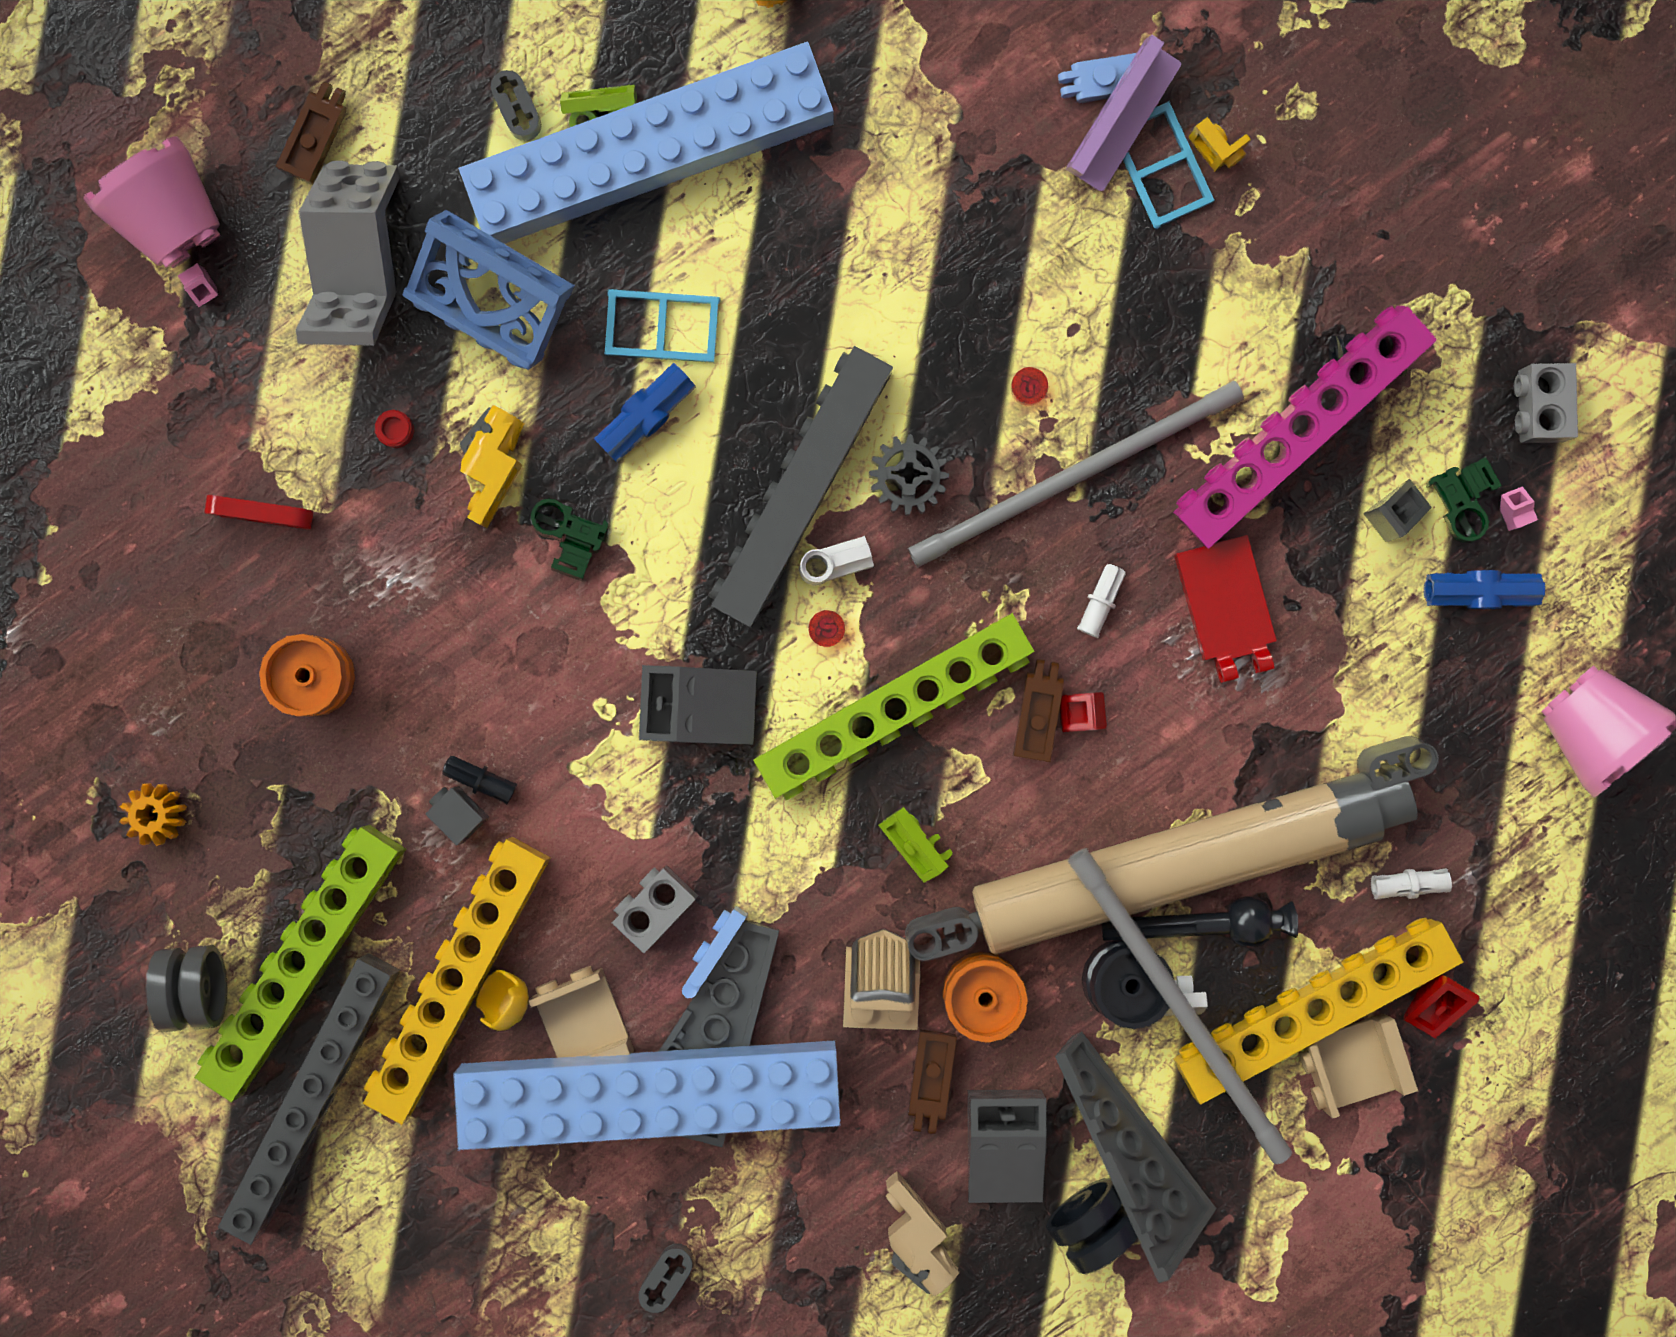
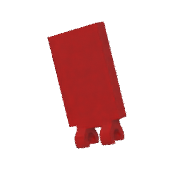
M1248 535L1215 543L1209 549L1203 546L1175 554V561L1202 660L1214 658L1220 683L1239 678L1237 667L1233 661L1237 657L1250 654L1255 673L1275 669L1273 658L1266 644L1276 642L1277 640Z

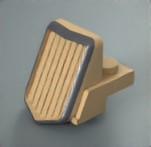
M881 929L856 939L852 947H846L843 1027L917 1030L920 960L911 955L905 938L886 929Z

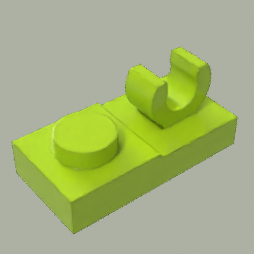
M635 85L562 92L560 99L562 114L571 113L569 118L570 127L578 125L577 117L580 115H585L592 120L598 117L595 110L611 113L637 103Z
M904 807L878 825L924 883L940 875L949 867L945 861L951 857L953 853L951 849L939 854L934 848L935 842L941 838L939 834H935L927 839L926 834L920 828L918 820L909 814Z

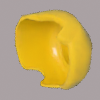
M498 969L490 974L482 984L476 998V1007L485 1015V1018L481 1017L480 1021L496 1031L508 1030L523 1018L529 1004L527 986L522 979L505 970Z

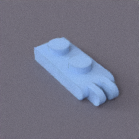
M1136 53L1072 64V71L1058 74L1060 84L1074 82V85L1065 86L1060 89L1061 97H1076L1078 103L1109 99Z
M735 906L731 913L726 910L723 911L713 926V929L718 934L711 944L704 941L692 959L698 964L682 988L684 997L693 998L697 994L746 919L747 912Z

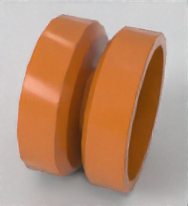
M307 634L286 636L273 644L263 657L259 671L261 690L269 703L282 713L298 717L326 715L338 709L351 695L355 681L353 662L343 647L331 639ZM306 671L310 673L309 680L305 679Z
M987 952L965 955L952 965L944 978L942 995L948 1018L959 1033L971 1040L987 1043L1002 1040L1018 1029L1026 1015L1028 998L1025 985L1012 964L999 955ZM987 992L991 994L986 997V1002H980L979 996L982 993Z

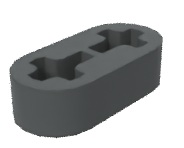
M510 70L500 71L492 79L491 90L501 114L515 138L521 141L533 140L540 133L542 123L527 88L519 74ZM510 82L512 86H516L513 88L517 98L516 101L511 102L505 92L501 93L504 91V83ZM521 109L525 117L531 119L529 121L530 128L523 130L521 126H516L519 124L516 111Z
M681 1243L667 1246L644 1279L639 1291V1302L646 1311L651 1313L664 1311L690 1275L693 1267V1254L687 1246ZM678 1254L684 1258L682 1264L685 1268L678 1266L672 1275L666 1273L671 1262L668 1257L675 1259ZM660 1281L666 1283L662 1291L664 1299L658 1297L655 1301L650 1300V1291L647 1288L654 1290Z

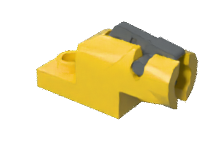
M495 405L486 409L460 442V447L465 454L461 461L460 471L485 485L482 492L476 491L468 505V510L471 512L467 518L485 528H488L523 466L507 454L509 451L514 452L525 423Z

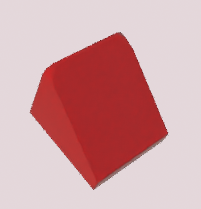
M1103 692L1062 695L1060 703L1062 732L1106 729Z

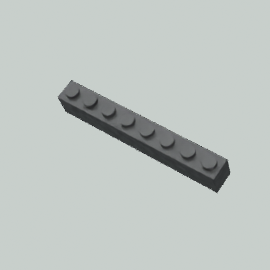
M856 346L853 347L850 354L843 352L834 368V372L838 374L832 387L826 384L816 401V404L821 406L814 419L809 416L807 417L798 436L803 438L797 451L793 449L788 451L780 467L785 470L780 482L772 481L763 497V501L767 502L761 516L755 513L745 530V533L750 535L743 548L738 545L736 546L727 565L732 567L726 580L718 579L709 597L714 599L711 605L713 608L751 629L892 375L893 366Z

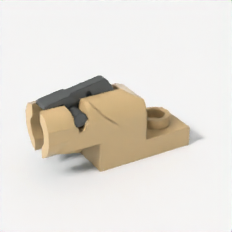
M896 1171L886 1180L889 1192L886 1198L899 1213L903 1210L906 1212L888 1228L890 1245L894 1251L891 1262L893 1266L911 1279L923 1291L936 1296L945 1290L959 1274L958 1267L951 1260L943 1244H940L947 1238L946 1227L899 1172Z

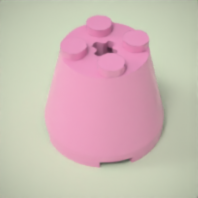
M177 136L164 140L162 142L166 147L159 151L157 148L148 151L144 149L124 161L98 181L101 190L96 195L91 191L84 196V201L90 209L157 266L164 265L166 268L171 266L172 269L191 257L187 251L193 246L201 245L204 248L221 236L217 231L220 223L191 155Z
M1594 665L1569 687L1573 692L1571 695L1566 690L1562 691L1541 711L1546 716L1543 720L1578 780L1593 798L1629 771L1676 729V715L1671 710L1603 669L1598 670Z

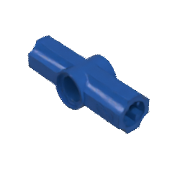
M673 363L647 389L642 388L632 395L622 406L621 413L594 440L618 463L644 437L648 438L659 430L670 417L669 413L696 388V385Z
M1499 570L1467 571L1466 574L1434 573L1426 576L1424 584V598L1426 599L1427 606H1467V609L1502 608V606L1532 607L1542 605V600L1545 596V582L1541 574H1501Z

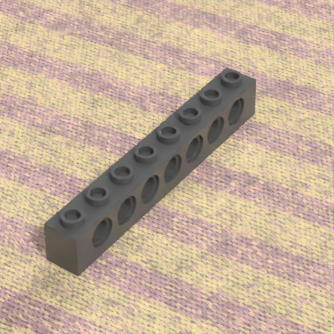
M370 953L356 960L217 1228L250 1245L266 1231L401 971L400 969Z

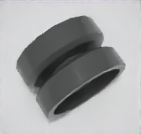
M214 945L194 946L189 948L187 953L181 948L155 951L150 959L147 971L146 996L151 1021L158 1031L162 1033L181 1031L186 1029L188 1024L195 1030L215 1028L221 1024L227 1005V976L222 955L217 947Z

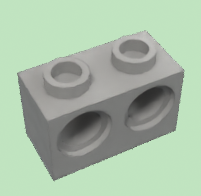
M1576 363L1530 364L1518 370V375L1514 381V392L1519 397V411L1515 417V429L1517 433H1520V443H1564L1577 438ZM1539 377L1544 378L1548 382V394L1539 388ZM1540 414L1548 417L1550 421L1549 430L1541 427L1539 423Z
M667 865L660 872L654 867L639 883L644 889L634 899L628 894L614 909L619 916L612 924L643 953L661 937L698 897ZM666 883L674 888L675 899L672 902L665 903L657 898L656 888L659 884ZM638 910L645 912L650 920L649 927L646 929L635 928L631 923L632 912Z

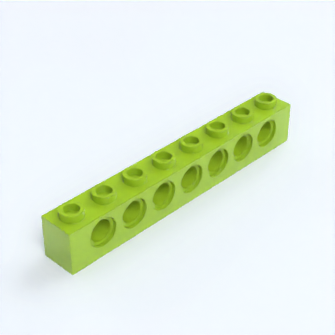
M1011 613L753 759L774 798L776 799L783 795L784 799L788 800L805 790L802 783L815 777L817 782H820L836 773L837 770L834 765L847 758L848 762L852 764L868 755L869 752L866 747L879 740L883 746L901 736L898 729L911 722L915 728L933 718L931 710L941 704H944L947 710L965 700L963 692L971 687L976 686L978 691H981L998 681L995 674L1001 670L1008 668L1010 673L1027 665L1030 663L1027 656L1035 651L1014 614ZM987 644H994L1001 651V659L995 665L987 664L982 658V649ZM955 662H962L969 668V677L964 683L954 682L949 675L950 667ZM923 680H930L937 686V696L932 701H923L917 694V687ZM892 698L902 700L906 707L904 716L898 720H892L885 714V704ZM860 716L870 718L874 724L872 734L866 738L857 737L852 730L854 720ZM826 735H835L842 742L841 751L835 756H827L820 749V742ZM795 753L806 755L810 763L809 769L803 774L793 773L788 766V760L791 755Z
M371 825L362 826L359 830L354 828L347 835L342 844L345 851L338 861L333 859L322 873L321 878L325 880L318 892L313 890L306 897L301 905L304 913L297 923L292 921L280 937V940L284 943L277 953H270L261 965L259 971L263 975L256 985L251 983L239 999V1002L243 1005L235 1016L231 1014L223 1022L218 1031L222 1036L215 1047L210 1045L198 1060L197 1064L201 1068L194 1078L231 1103L244 1095L405 852L406 848ZM356 857L362 858L367 864V872L364 877L358 876L353 870V862ZM336 888L341 889L346 894L347 901L343 908L338 907L333 902L332 894ZM314 920H319L325 925L326 934L324 938L314 935L312 931ZM294 951H298L304 956L305 966L303 969L293 965L291 957ZM273 982L279 983L283 987V1000L276 999L272 995L271 986ZM253 1013L262 1018L264 1023L262 1031L256 1030L252 1026L251 1015ZM231 1045H236L241 1049L243 1053L241 1062L232 1058L230 1054Z

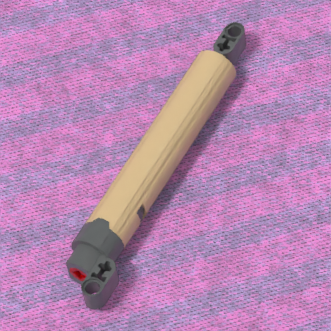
M1414 736L1394 739L1364 749L1357 760V768L1360 773L1090 852V854L1105 874L1106 881L1129 915L1278 872L1295 865L1305 864L1382 841L1384 829L1417 820L1416 801L1408 781L1432 773L1439 762L1438 753L1430 744ZM1420 748V758L1416 762L1410 763L1412 752ZM1068 859L975 886L972 893L976 912L970 913L965 908L952 907L915 918L906 927L905 939L911 955L918 960L927 961L966 950L976 942L978 934L983 933L990 952L997 955L1109 922L1110 919L1091 891L1083 885L1069 864ZM958 923L963 925L961 933H956L955 925ZM939 928L943 929V933L945 936V938L943 939L940 938L938 932ZM921 933L932 935V939L925 945L916 944L914 939Z

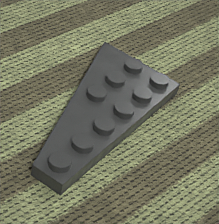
M744 920L659 1051L750 1045L780 929ZM726 1133L680 1137L723 1148Z
M1081 1031L1073 1035L1055 1055V1058L1158 1283H1161L1171 1278L1217 1208Z

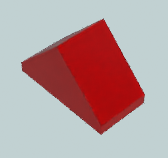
M1441 974L1421 985L1404 1014L1403 1020L1433 1038H1437L1479 1002L1480 996Z

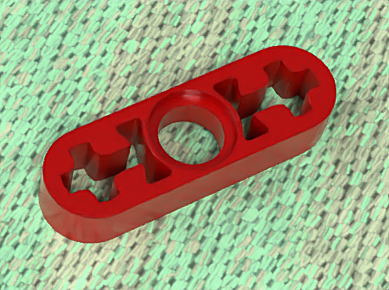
M207 495L204 514L311 530L314 511L291 506Z

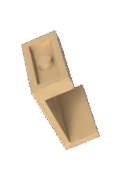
M591 966L571 973L570 977L572 980L558 985L556 980H552L535 988L537 994L533 995L528 1002L531 1008L537 1006L557 1058L630 1055L634 1052L630 1037L602 968L592 971Z
M1386 1014L1347 1025L1303 1049L1304 1052L1299 1053L1306 1074L1312 1075L1315 1087L1311 1088L1314 1103L1318 1110L1323 1109L1331 1118L1340 1116L1337 1108L1396 1090L1405 1096L1418 1091L1396 1021Z

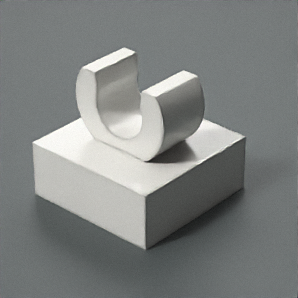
M1177 976V980H1174L1194 1011L1197 1014H1202L1208 1007L1206 992L1193 993L1192 976ZM1169 1008L1165 1016H1171L1174 1013Z

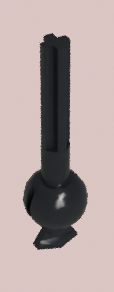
M1245 896L1233 901L1227 912L1131 917L1146 939L1229 934L1232 941L1241 947L1255 948L1268 942L1273 931H1281L1294 938H1298V914L1293 901L1278 910H1271L1266 901L1258 897ZM1111 921L1101 924L1103 941L1123 940Z

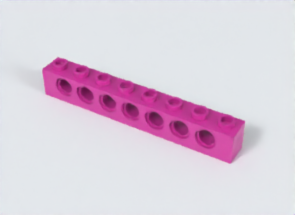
M1390 306L1381 312L1374 320L1377 325L1366 335L1362 332L1354 337L1346 345L1345 348L1348 352L1338 361L1332 359L1317 372L1319 378L1309 388L1304 385L1294 392L1288 399L1291 404L1279 414L1276 411L1268 416L1260 425L1263 430L1252 440L1248 437L1241 441L1232 451L1235 455L1224 466L1221 463L1214 466L1205 475L1204 479L1206 482L1197 491L1190 489L1177 501L1176 504L1179 507L1173 513L1204 546L1209 549L1437 341V338L1408 306H1397L1396 308ZM1389 336L1393 341V350L1388 356L1383 357L1379 352V343L1384 337ZM1360 362L1364 366L1365 374L1361 381L1353 383L1350 379V370L1354 364ZM1333 389L1336 393V402L1331 408L1324 409L1321 404V396L1326 390ZM1305 415L1308 420V427L1304 433L1295 435L1292 429L1293 421L1298 416ZM1277 441L1280 446V453L1274 460L1267 461L1264 457V449L1268 443ZM1244 467H1249L1252 471L1251 481L1245 486H1238L1235 480L1237 472ZM1215 493H1222L1224 496L1222 508L1215 512L1209 511L1207 507L1208 499Z

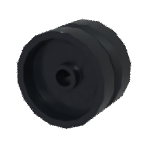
M1124 940L1105 942L1093 950L1085 962L1081 979L1084 995L1093 1009L1117 1026L1134 1030L1149 1027L1163 1018L1170 1008ZM1156 953V955L1159 957V959L1161 960V962L1163 963V965L1165 966V968L1174 980L1173 972L1168 966L1167 962L1163 957Z
M1111 1178L1097 1180L1077 1191L1055 1210L1046 1224L1047 1231L1058 1246H1068L1066 1256L1079 1274H1089L1107 1266L1124 1254L1138 1239Z

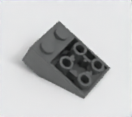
M642 665L639 740L754 745L757 671Z
M967 1090L968 1202H1043L1046 1152V1097L1042 1090Z

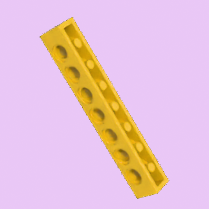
M514 837L506 839L504 843L499 841L488 859V861L493 863L486 876L481 874L471 890V894L475 895L470 907L466 908L464 906L453 923V926L458 928L451 941L445 939L435 956V959L440 961L433 974L427 972L417 989V992L422 994L416 1006L410 1004L399 1023L404 1026L398 1039L392 1037L384 1049L381 1057L386 1059L382 1069L380 1072L374 1070L366 1082L363 1090L367 1091L368 1094L363 1102L364 1105L401 1125L411 1117L551 857ZM502 870H510L515 874L516 885L513 889H507L501 885L499 877ZM484 903H492L497 907L499 915L496 921L491 922L484 918L482 914ZM471 935L479 940L481 949L478 954H472L466 950L464 946L466 936ZM448 969H456L462 974L463 982L461 986H453L448 982ZM430 1002H439L444 1007L445 1015L443 1019L434 1018L430 1014ZM412 1035H421L426 1040V1051H418L412 1046ZM395 1068H403L408 1073V1084H401L395 1079Z
M1427 918L1415 920L1406 926L1407 932L1396 938L1394 935H1390L1378 940L1374 944L1375 949L1364 955L1356 953L1345 958L1341 962L1342 967L1331 973L1329 970H1325L1315 974L1309 979V985L1298 991L1296 988H1291L1282 992L1276 997L1277 1002L1266 1008L1261 1005L1249 1010L1244 1014L1245 1019L1233 1026L1231 1023L1219 1026L1211 1032L1213 1039L1244 1082L1464 963L1443 924L1433 919L1427 920ZM1417 946L1419 956L1415 962L1408 964L1406 953L1410 947ZM1384 963L1387 973L1382 980L1375 981L1373 971L1377 965ZM1348 981H1353V994L1349 998L1342 999L1340 994L1342 985ZM1314 999H1321V1011L1315 1016H1309L1307 1010L1309 1003ZM1284 1016L1289 1017L1290 1026L1288 1030L1277 1034L1275 1032L1276 1021ZM1250 1034H1256L1258 1039L1256 1047L1251 1051H1243V1039ZM1193 1042L1179 1049L1180 1054L1174 1057L1173 1060L1191 1094L1200 1105L1226 1091Z

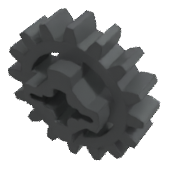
M908 434L906 443L901 444L897 436L893 437V448L890 449L882 444L880 450L884 456L882 458L873 456L872 463L878 467V470L869 471V477L877 479L878 482L871 486V491L882 492L878 503L882 505L889 500L892 503L890 511L892 513H895L900 506L904 507L905 516L910 515L912 507H916L919 513L923 514L925 512L924 503L928 502L932 506L937 505L938 501L934 494H944L946 488L939 484V482L949 479V473L940 472V468L946 465L947 460L946 458L936 459L935 456L939 451L938 446L930 450L925 448L927 444V438L923 437L919 444L914 443L912 434ZM903 452L902 460L896 466L886 467L892 457ZM917 453L925 457L931 467H924L916 459ZM905 467H912L913 474L920 476L915 477L912 484H906L905 478L898 475L904 473ZM885 482L894 484L901 491V498L894 495L888 489ZM922 484H932L927 493L915 499V491Z

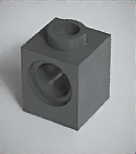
M459 786L452 787L450 790L443 787L429 801L433 807L425 814L456 846L465 843L490 818Z

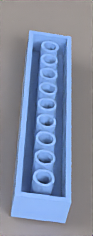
M807 41L459 167L458 169L480 229L505 244L833 125V108Z
M835 1041L641 1052L615 1056H576L462 1063L454 1073L458 1150L840 1126Z

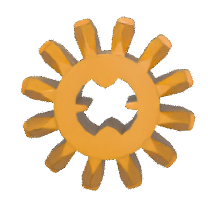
M151 783L143 784L141 792L131 790L128 793L132 803H122L120 806L123 811L128 812V817H123L119 821L122 825H131L126 836L132 838L139 835V844L148 845L152 841L158 846L165 844L166 837L174 839L179 835L175 826H184L186 820L179 817L178 812H183L187 808L185 804L176 805L175 803L179 799L180 793L177 791L168 793V786L166 784H158L154 788ZM151 808H155L153 813H158L157 820L152 821L154 816H149Z

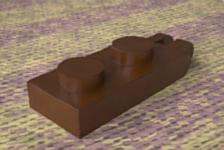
M327 82L321 84L317 94L310 92L275 166L280 171L311 185L314 184L346 114V107L342 105L346 91L336 88L329 100L333 86Z
M1037 659L1034 673L1027 672L1013 756L1051 762L1064 679L1057 678L1059 663L1051 662L1049 675L1046 676L1043 675L1045 660Z
M919 1029L908 1115L915 1116L913 1131L921 1132L924 1117L929 1118L928 1133L936 1134L938 1120H945L957 1040L956 1034Z

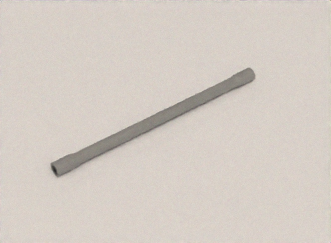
M1232 381L1206 394L1201 400L974 517L909 547L908 551L915 565L919 568L982 532L1184 428L1243 401V392L1238 383Z
M1084 848L1073 854L1068 859L1069 864L1086 889L1091 891L1253 1129L1256 1139L1274 1164L1285 1162L1292 1155V1150L1275 1125L1268 1120L1106 881L1105 874L1088 849Z

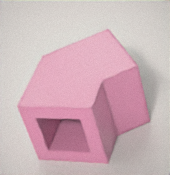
M195 264L178 275L185 291L198 307L218 296L217 287L205 268L199 264Z
M1523 486L1501 495L1500 511L1509 531L1538 520L1534 511L1535 502Z

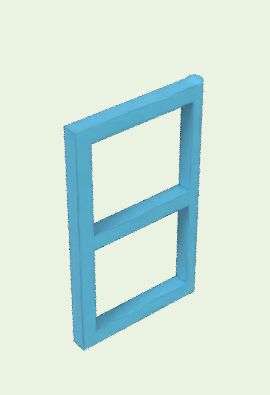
M1170 102L1155 107L1148 120L1165 114L1182 152L1139 171L1136 170L1129 152H1127L1123 159L1154 229H1158L1166 223L1215 201ZM1186 159L1203 198L1158 218L1141 179Z
M608 290L605 355L715 362L720 297ZM617 298L660 301L656 350L613 347ZM668 301L711 304L707 354L664 351Z

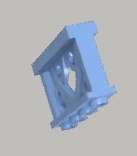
M448 210L430 218L425 229L427 234L409 283L402 294L403 297L412 301L413 305L419 310L430 312L444 320L448 327L473 337L480 346L493 349L505 356L512 365L527 370L531 369L542 361L545 354L544 351L564 304L569 299L575 285ZM441 242L446 244V262L435 260ZM468 258L478 263L477 269H467L463 265H471ZM443 270L447 272L448 277H442L435 282V284L439 283L445 287V293L429 284L428 276L431 271ZM489 270L497 274L500 292L510 307L495 311H480L469 291L465 278H478ZM509 283L521 288L520 292L515 291L513 294L509 288ZM540 301H543L548 306L540 322L530 310ZM521 316L532 327L534 337L531 343L512 333L513 329H518L523 336L526 334L525 324L519 318Z

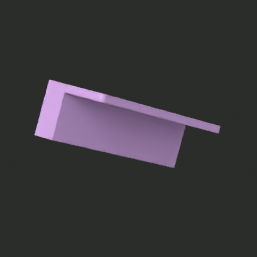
M1154 35L1144 40L1066 167L1067 171L1098 191H1103L1181 67L1179 60L1161 49L1164 42Z

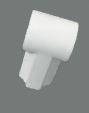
M865 536L827 548L814 549L807 552L802 557L799 572L803 581L809 585L817 586L822 585L826 581L873 568L874 564ZM814 558L821 559L826 565V573L820 577L811 576L806 570V563Z

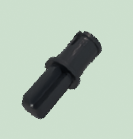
M450 756L447 759L442 771L444 776L473 788L472 793L476 794L479 791L506 805L509 804L518 784L487 771V766H484L482 769L455 756Z

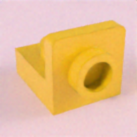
M1208 117L1197 124L1188 137L1214 172L1224 164L1231 168L1246 156L1244 149L1251 141L1250 137L1245 134L1230 146L1227 143L1228 139L1224 130L1218 124H1213Z

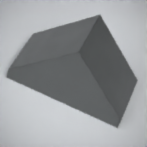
M1408 479L1363 514L1385 542H1389L1405 536L1432 507L1413 482Z

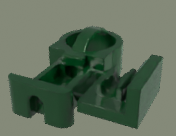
M1486 457L1461 470L1458 467H1452L1427 482L1426 487L1434 486L1448 511L1443 518L1448 525L1451 536L1461 543H1471L1485 535L1489 527V519L1487 513L1477 501L1481 497L1479 493L1487 488L1495 491L1502 486ZM1464 511H1472L1480 517L1482 528L1478 535L1471 528ZM1456 516L1468 537L1460 534L1456 529Z
M541 500L532 509V526L537 534L542 537L560 541L559 547L563 548L560 558H554L551 570L583 581L592 555L589 550L592 546L594 547L593 554L600 551L608 529L607 521L604 520L603 524L600 525L573 515L572 507L563 505L557 500ZM546 506H554L563 513L564 521L548 517L538 511ZM535 519L558 529L552 531L544 530L536 523ZM559 562H562V563L568 564V565H570V566L576 567V568H577V571H576V570H573V569H570V568H568V567L559 565Z

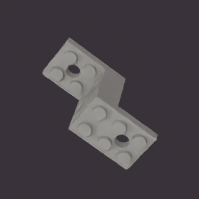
M337 160L324 164L299 210L313 296L295 330L298 344L375 345L396 295L385 209L399 181L397 165H386L381 161H372L364 165H353L346 161Z

